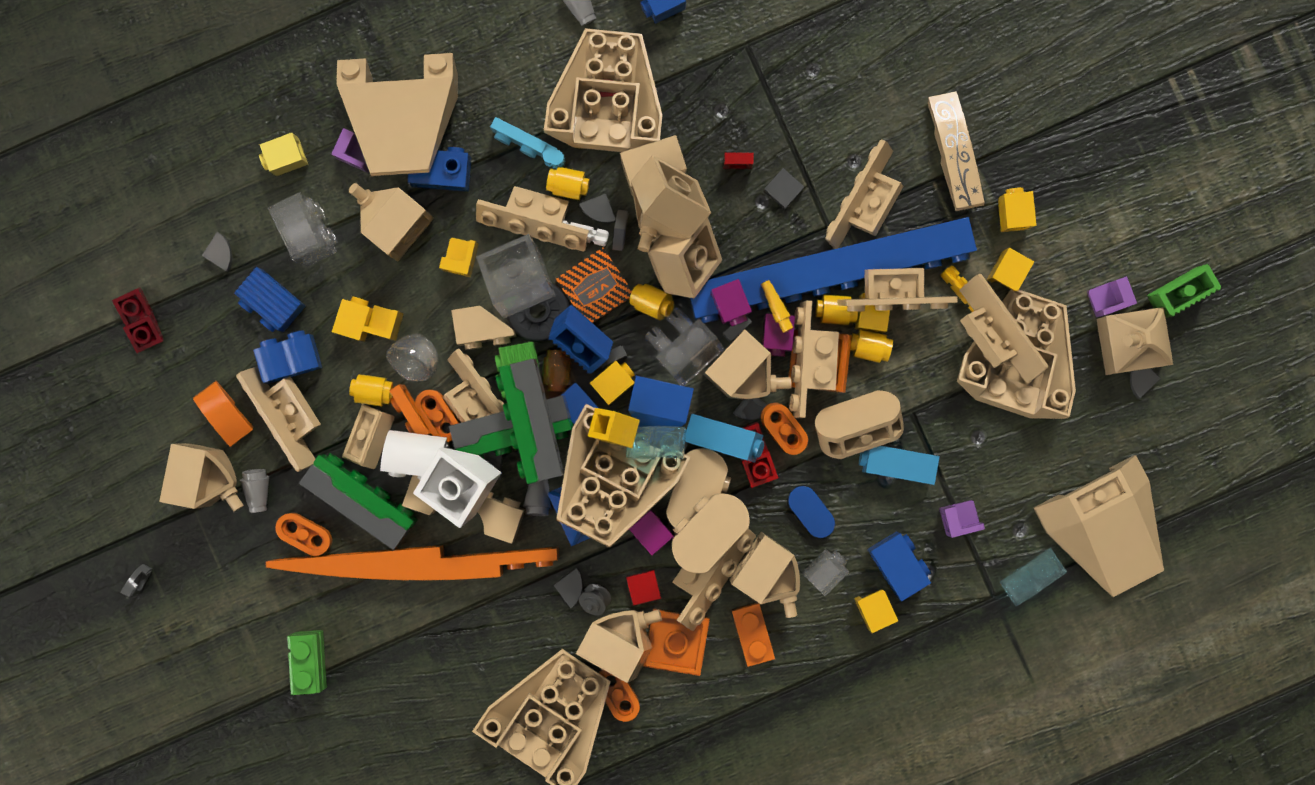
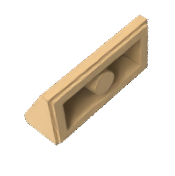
M362 404L342 458L360 466L375 469L381 456L387 433L391 429L395 417Z

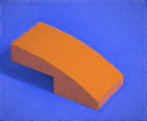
M217 381L193 397L194 402L229 447L253 430L252 424L235 406V401Z

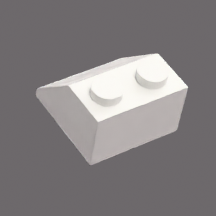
M441 447L413 494L461 528L477 514L502 472L479 455Z

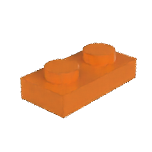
M399 384L389 390L393 396L390 398L393 407L398 413L402 412L407 419L405 426L409 433L432 435L415 408V401L407 387Z
M754 603L731 610L747 667L774 660L775 656L760 604Z

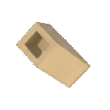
M481 306L451 310L456 343L459 346H465V350L482 348V343L493 341L494 346L511 343L510 338L517 337L512 328Z

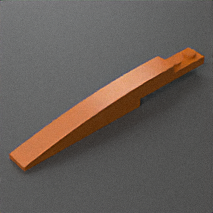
M444 545L395 550L388 549L272 559L266 561V568L326 576L383 580L492 578L503 575V565H507L508 570L524 568V563L532 562L536 563V567L553 566V561L559 559V548L546 547L445 556Z

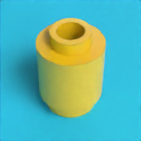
M558 167L557 169L550 168L546 191H551L556 196L580 200L581 195H587L590 179L585 178V172L563 167Z
M637 284L630 295V304L634 306L635 310L655 319L662 320L670 316L673 311L674 301H672V294L665 293V291L649 284Z
M823 295L822 300H817L816 317H821V323L849 325L850 322H857L858 311H847V306L837 305L838 299H851V296Z
M859 329L857 334L852 333L850 350L853 351V357L878 363L881 360L888 362L893 347V339L887 338V335Z
M358 374L357 379L351 380L349 395L354 397L355 403L375 406L390 405L392 395L389 390L393 388V382L387 381V378Z

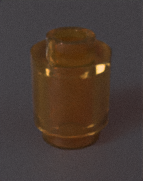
M546 351V357L543 358L542 383L544 386H548V391L565 392V387L571 386L572 359L569 358V355H566V351Z

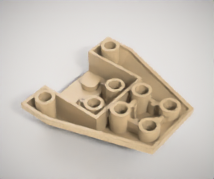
M585 28L547 103L544 133L574 148L624 152L659 141L662 111L642 34ZM600 91L616 94L612 97H601Z
M1010 290L1002 303L1048 364V369L1031 382L1026 383L1010 360L994 368L974 341L963 356L957 382L977 401L1028 418L1068 419L1076 389L1067 306L1022 290Z
M585 404L572 428L556 520L610 548L677 485L691 457L664 444L662 449H659L636 436L633 448L614 445L588 437L595 408Z
M1136 455L1110 467L1111 472L1071 493L1057 495L1034 507L1046 533L1112 597L1164 571L1150 481Z
M561 649L492 703L472 732L494 747L500 746L543 775L545 781L550 785H578L587 770L611 681L564 649Z

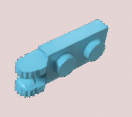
M497 117L494 118L490 128L495 133V139L506 145H510L513 142L521 146L520 151L529 157L535 158L536 155L543 157L545 165L550 168L557 169L558 167L565 166L563 152Z

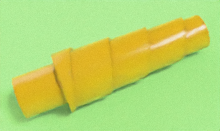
M770 280L763 282L761 287L775 322L779 323L783 333L792 330L793 326L789 319L791 316L787 312L778 293H776L773 284H771Z

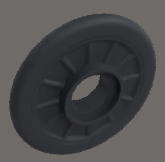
M543 280L529 281L519 286L511 295L507 305L508 322L515 333L525 340L532 342L549 340V334L555 318L569 307L568 300L563 291L553 283ZM543 304L546 307V313L542 318L536 319L531 316L530 309L533 305Z

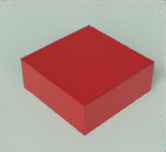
M724 153L723 169H752L754 153Z
M654 570L626 576L633 606L661 599Z

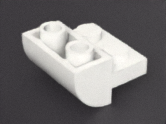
M389 430L383 447L380 471L389 472L388 474L393 477H405L406 474L416 475L421 480L437 451L441 447L450 449L451 442H447V437Z

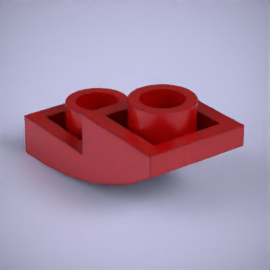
M758 422L741 427L762 434ZM764 438L762 439L764 441L763 452L759 458L757 457L755 463L741 459L751 488L778 479Z

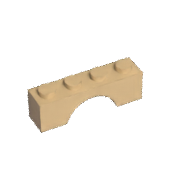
M412 475L402 506L427 515L434 514L436 512L435 509L413 494L420 480L417 478L418 476ZM490 492L478 510L483 521L484 534L512 544L515 542L526 509L520 507L521 502L504 497L503 501L492 498L494 493Z

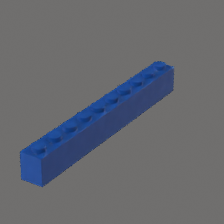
M969 217L709 279L695 299L690 298L695 320L701 319L702 324L719 320V313L710 293L711 290L737 279L741 283L749 306H757L758 310L770 308L761 284L768 280L773 284L780 299H785L786 304L803 300L802 295L813 292L814 297L831 293L830 288L841 286V290L857 287V281L865 280V269H904L924 265L925 270L942 266L941 261L952 259L953 263L969 260V254L977 251Z

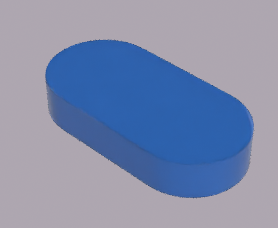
M798 486L791 490L788 496V505L807 531L818 538L830 535L834 530L835 520L816 493L806 486Z

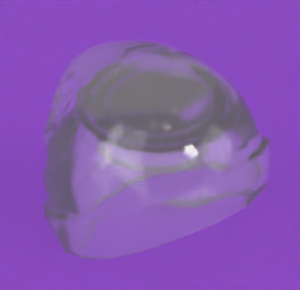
M422 335L404 336L393 343L386 352L387 360L392 368L407 380L424 381L436 373L438 366L437 350L434 344Z

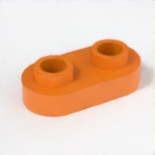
M436 390L422 391L415 400V408L433 436L447 437V442L453 441L451 433H445L442 426L446 422L450 425L459 424L460 421L442 398L443 395ZM431 398L436 401L434 409H429L427 406V401Z
M770 403L762 410L761 422L784 452L790 455H797L805 450L808 444V436L787 407L780 403ZM774 412H778V419L771 421V415ZM794 434V441L792 443H788V436Z
M285 514L276 523V533L281 540L309 555H322L332 545V536L326 528L300 514ZM290 522H294L297 525L296 532L289 530ZM316 535L322 538V544L320 546H317L314 543V537Z
M603 669L599 671V674L605 678L612 675ZM615 677L616 683L609 685L605 702L617 720L628 722L633 720L639 713V699L629 682L626 683ZM624 700L629 701L631 707L627 710L620 707V703Z

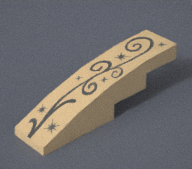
M957 92L928 97V107L935 125L934 135L941 154V166L955 211L984 206L985 202L976 160Z

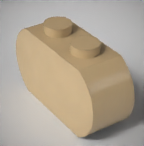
M880 390L824 408L815 419V427L821 450L826 455L836 459H843L896 441L904 430L898 398L889 392Z
M697 448L685 454L691 458L677 485L673 487L666 509L668 520L674 527L684 517L690 520L695 515L696 511L693 508L704 496L710 499L714 494L727 493L731 477L726 476L728 472L727 465L718 453L706 448Z
M724 493L714 494L710 499L704 496L693 508L696 511L695 515L690 520L684 517L673 529L677 534L672 539V552L675 560L683 569L692 573L708 572L749 528L748 510L744 503L735 496Z

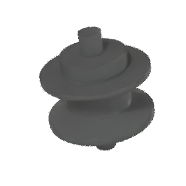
M589 584L585 588V592L579 597L581 607L592 615L603 614L611 602L610 593L599 584Z

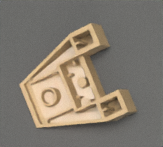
M453 53L424 55V79L373 82L366 58L337 60V87L371 176L430 172L458 98V73Z

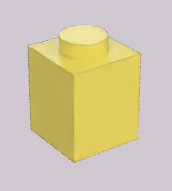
M293 133L259 144L262 150V154H259L261 164L266 171L269 170L275 176L309 165L301 142Z

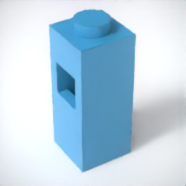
M691 414L684 442L754 463L757 457L761 456L764 449L762 434Z
M878 446L860 453L859 466H863L862 472L935 485L940 456Z

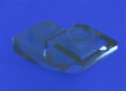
M672 426L638 427L633 448L627 447L626 457L638 459H656V457L684 459L686 428Z
M1049 548L1027 564L1013 571L1001 580L1000 584L1015 606H1018L1056 581L1067 571L1053 550Z

